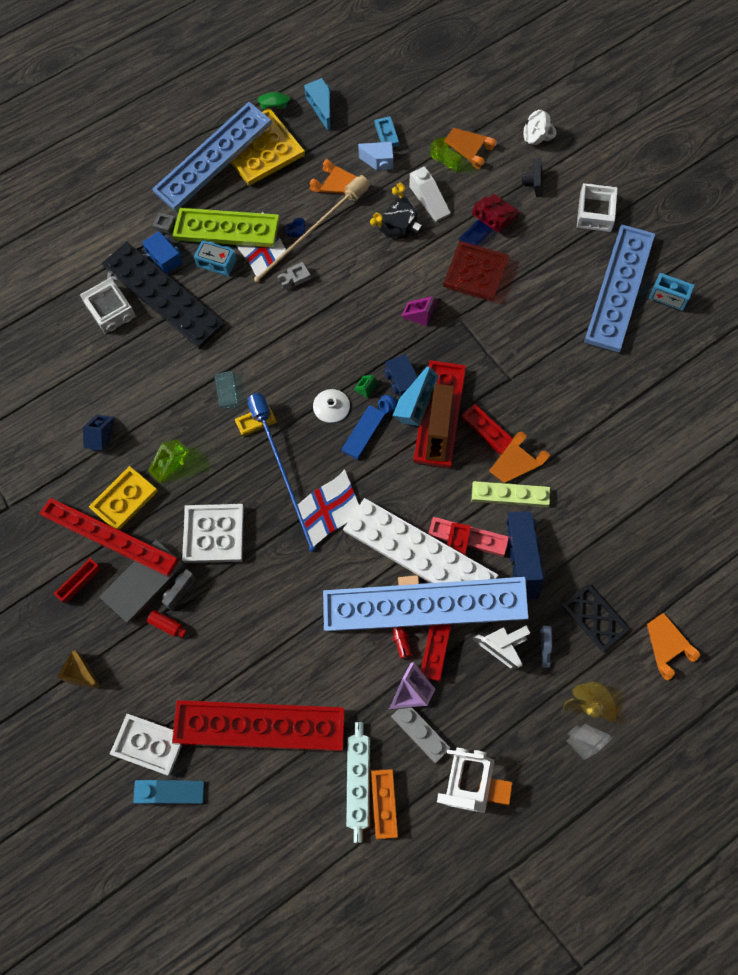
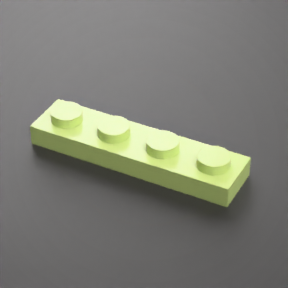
M476 481L472 483L471 502L549 507L550 487Z

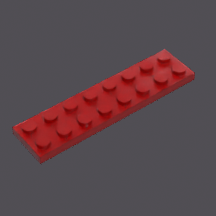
M177 700L172 744L343 751L344 707Z

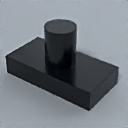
M541 158L534 159V173L522 174V185L534 183L536 197L543 196Z

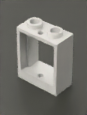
M583 183L579 199L577 228L611 232L615 222L617 187ZM585 199L609 201L608 215L584 212Z

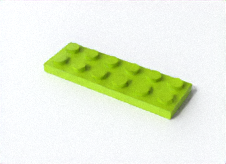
M179 208L173 238L178 241L202 242L203 240L219 244L274 247L280 217L278 214Z

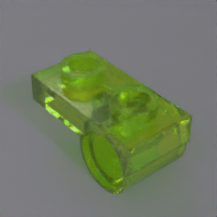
M445 137L437 138L430 144V156L457 172L461 166V156L449 149V145L444 142Z

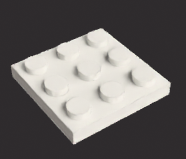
M243 504L185 505L183 563L242 562Z

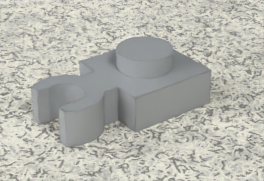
M303 262L288 268V274L282 273L277 276L279 282L286 280L281 283L283 289L288 288L290 283H294L297 286L311 279V275Z

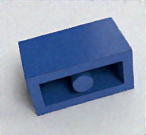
M159 231L142 242L146 253L165 274L182 264L179 249L176 246L173 247L169 238L166 235L163 236Z

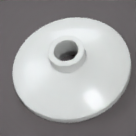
M329 389L317 395L313 403L315 415L321 421L337 423L348 415L350 402L343 392Z

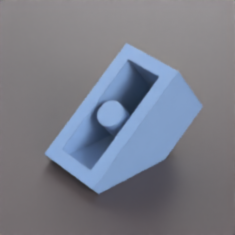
M392 142L358 144L359 158L376 170L393 169Z

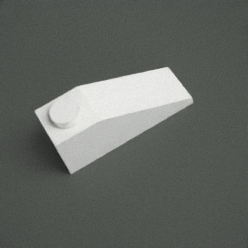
M425 166L410 173V188L434 221L438 222L450 216V211L434 178Z

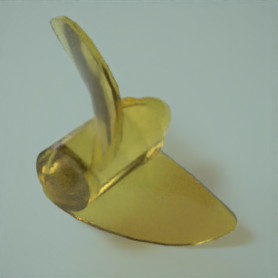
M592 681L577 685L572 691L575 698L567 700L563 705L565 711L580 705L584 712L593 718L600 716L610 722L615 721L616 707L613 697L604 685Z

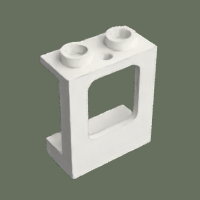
M456 748V751L447 750V753L453 755L454 759L447 794L439 793L437 802L450 807L485 813L495 760L487 757V753L474 750V754L469 753V750L463 748ZM468 760L484 764L480 790L477 793L460 789L463 766L465 761Z

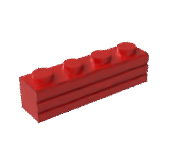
M89 558L53 594L66 604L101 570L100 566Z

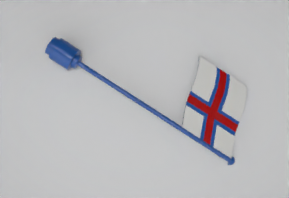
M261 393L252 394L248 397L247 404L253 420L263 422L310 546L309 551L313 552L316 550V545L328 534L348 523L359 507L356 496L344 469L334 480L313 491L297 504L266 422L271 415L267 401Z

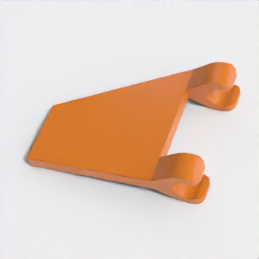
M453 128L444 140V142L468 159L476 169H480L485 162L482 157L476 156L482 144L489 151L497 144V141L493 138Z
M325 160L323 162V171L330 173L323 185L316 179H312L310 181V190L314 192L345 194V187L357 176L335 166L330 160Z
M522 431L515 435L512 442L489 470L490 473L503 483L542 465L550 456L544 450L534 459L520 448L519 445L527 436Z
M664 613L647 624L657 667L665 680H670L675 674L673 669L666 663L682 651H684L691 662H695L700 657V653L689 644Z

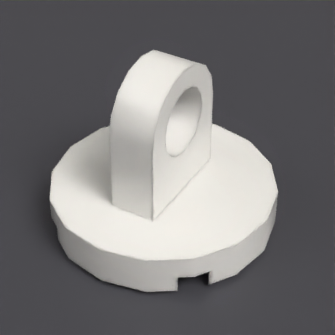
M542 110L533 112L528 118V125L526 124L524 127L525 141L531 145H537L543 140L550 141L555 138L556 130L550 123L549 114Z

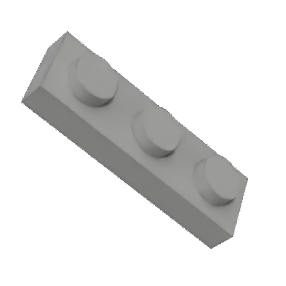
M412 707L399 708L391 716L434 763L450 749Z

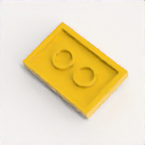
M129 466L89 508L109 526L120 530L158 491Z

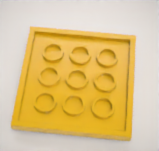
M270 108L262 113L271 119L272 125L231 161V164L248 186L305 156L303 148Z

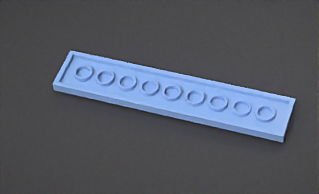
M525 577L323 591L324 631L326 632L529 620Z

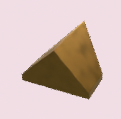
M76 650L72 651L57 677L71 685L95 689L100 688L99 682L82 654Z

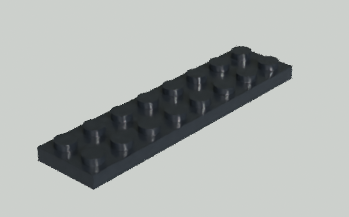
M128 242L124 243L101 263L109 273L198 349L202 348L225 326L224 322Z

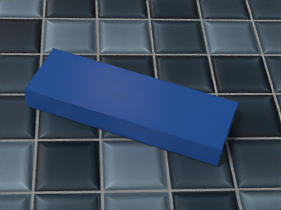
M369 405L341 451L358 460L384 419L385 413Z

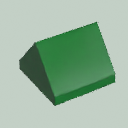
M363 376L354 390L368 398L378 385L375 376Z

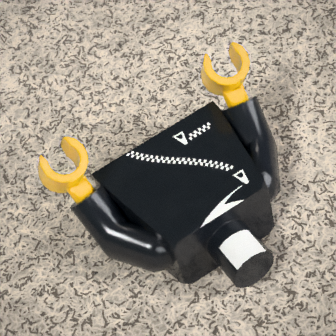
M398 183L397 187L399 190L394 187L392 193L399 195V198L396 197L383 216L380 213H375L370 220V224L372 226L378 225L379 231L388 238L405 239L410 232L419 235L423 225L417 223V211L406 193H403L404 185Z

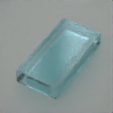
M228 371L214 374L220 409L238 406L233 372Z

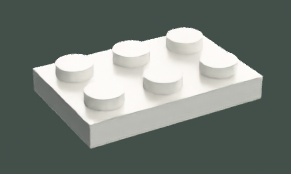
M126 714L110 755L170 776L182 745L172 744L173 730Z

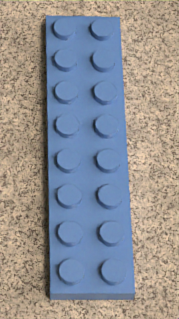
M248 102L152 189L153 192L176 212L272 125L271 119Z
M621 224L584 343L620 352L655 233Z

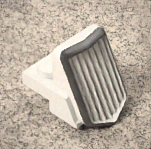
M527 626L507 635L505 629L502 628L486 637L477 635L473 637V641L510 669H518L523 665L513 646L526 641V636L530 632Z

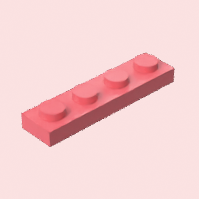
M433 517L428 535L448 542L452 522ZM471 527L468 548L504 557L509 537Z

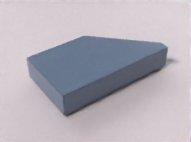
M543 626L541 629L542 667L549 668L551 666L550 653H552V627Z

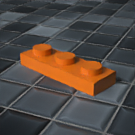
M393 769L371 771L376 839L398 838Z

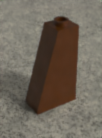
M434 385L425 460L442 462L445 460L453 386Z

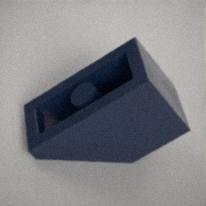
M96 415L84 425V448L91 451L103 450L109 444L115 417Z

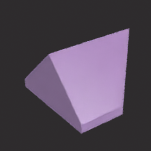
M410 663L389 709L428 705L435 688L415 663Z

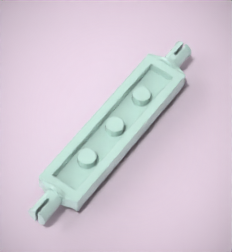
M355 722V735L348 737L347 827L354 829L353 843H363V829L370 827V738L363 735V722Z

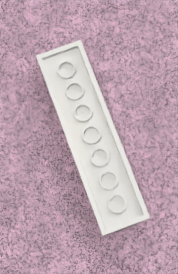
M365 498L343 529L347 534L430 583L498 578V574Z

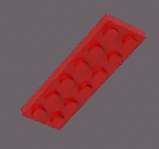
M430 360L429 367L439 375L436 384L453 386L444 462L425 460L433 400L432 394L421 425L418 428L413 463L451 468L466 365Z

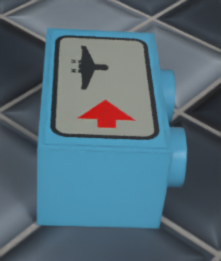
M203 240L194 256L197 267L228 277L237 260L235 251L230 247H223Z
M659 273L649 299L683 311L694 285Z

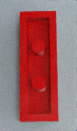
M476 404L461 417L466 424L500 455H502L513 440Z

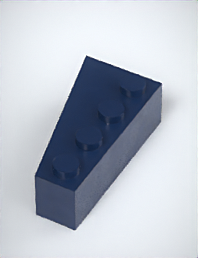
M531 511L508 512L506 521L507 535L509 537L508 544L509 547H513L510 548L511 565L515 564L513 565L512 578L525 577L527 600L539 599L542 582L546 580L545 570L541 569L543 558L542 552H538L540 540L539 535H535V530L537 529L536 519L532 518Z

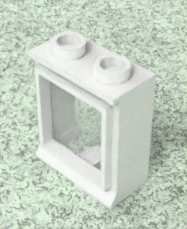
M111 277L80 294L84 304L105 334L114 331L120 325L136 317L132 307Z

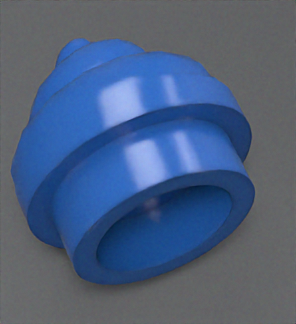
M390 395L382 396L378 402L380 410L384 413L395 411L397 399Z

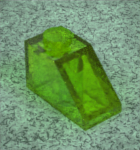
M178 439L163 442L148 472L159 483H162L183 465L190 451Z

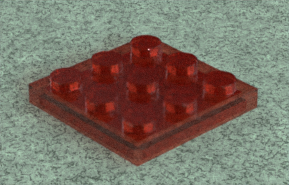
M459 241L443 287L494 301L509 260V255Z

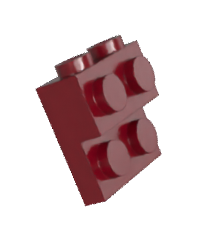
M495 194L488 198L484 196L475 203L472 215L498 233L518 218L520 211Z

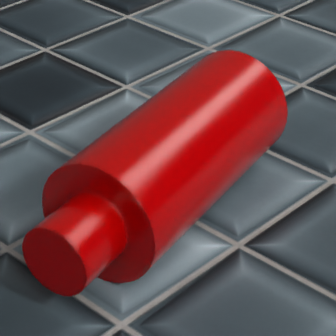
M153 610L147 619V623L173 637L180 636L184 638L187 634V630L182 628L183 625L156 610Z

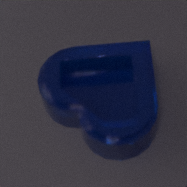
M295 218L293 222L285 226V232L289 237L300 238L305 234L306 224L303 218Z

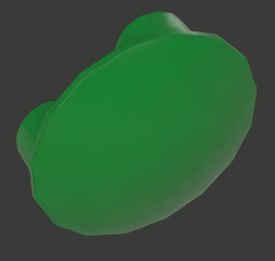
M280 92L265 93L258 98L262 109H268L270 106L284 109L287 107L286 103L290 100L287 94Z

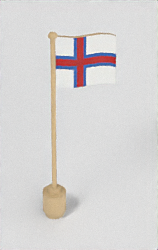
M362 175L352 180L345 187L346 196L287 250L278 235L276 236L274 247L237 245L238 250L254 271L255 282H260V279L347 199L356 201L370 186L368 180Z

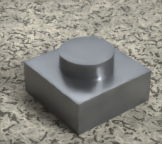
M159 212L152 225L153 229L170 234L176 221L175 216Z

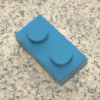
M391 117L376 119L375 127L380 142H392V148L398 147L399 141Z

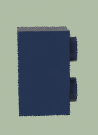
M406 354L386 361L385 377L387 380H391L392 391L400 399L418 377Z

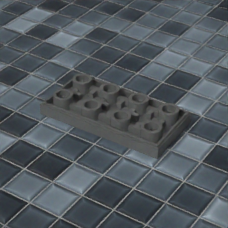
M157 540L151 544V546L174 556ZM179 560L168 578L134 561L105 590L100 598L129 624L185 565Z

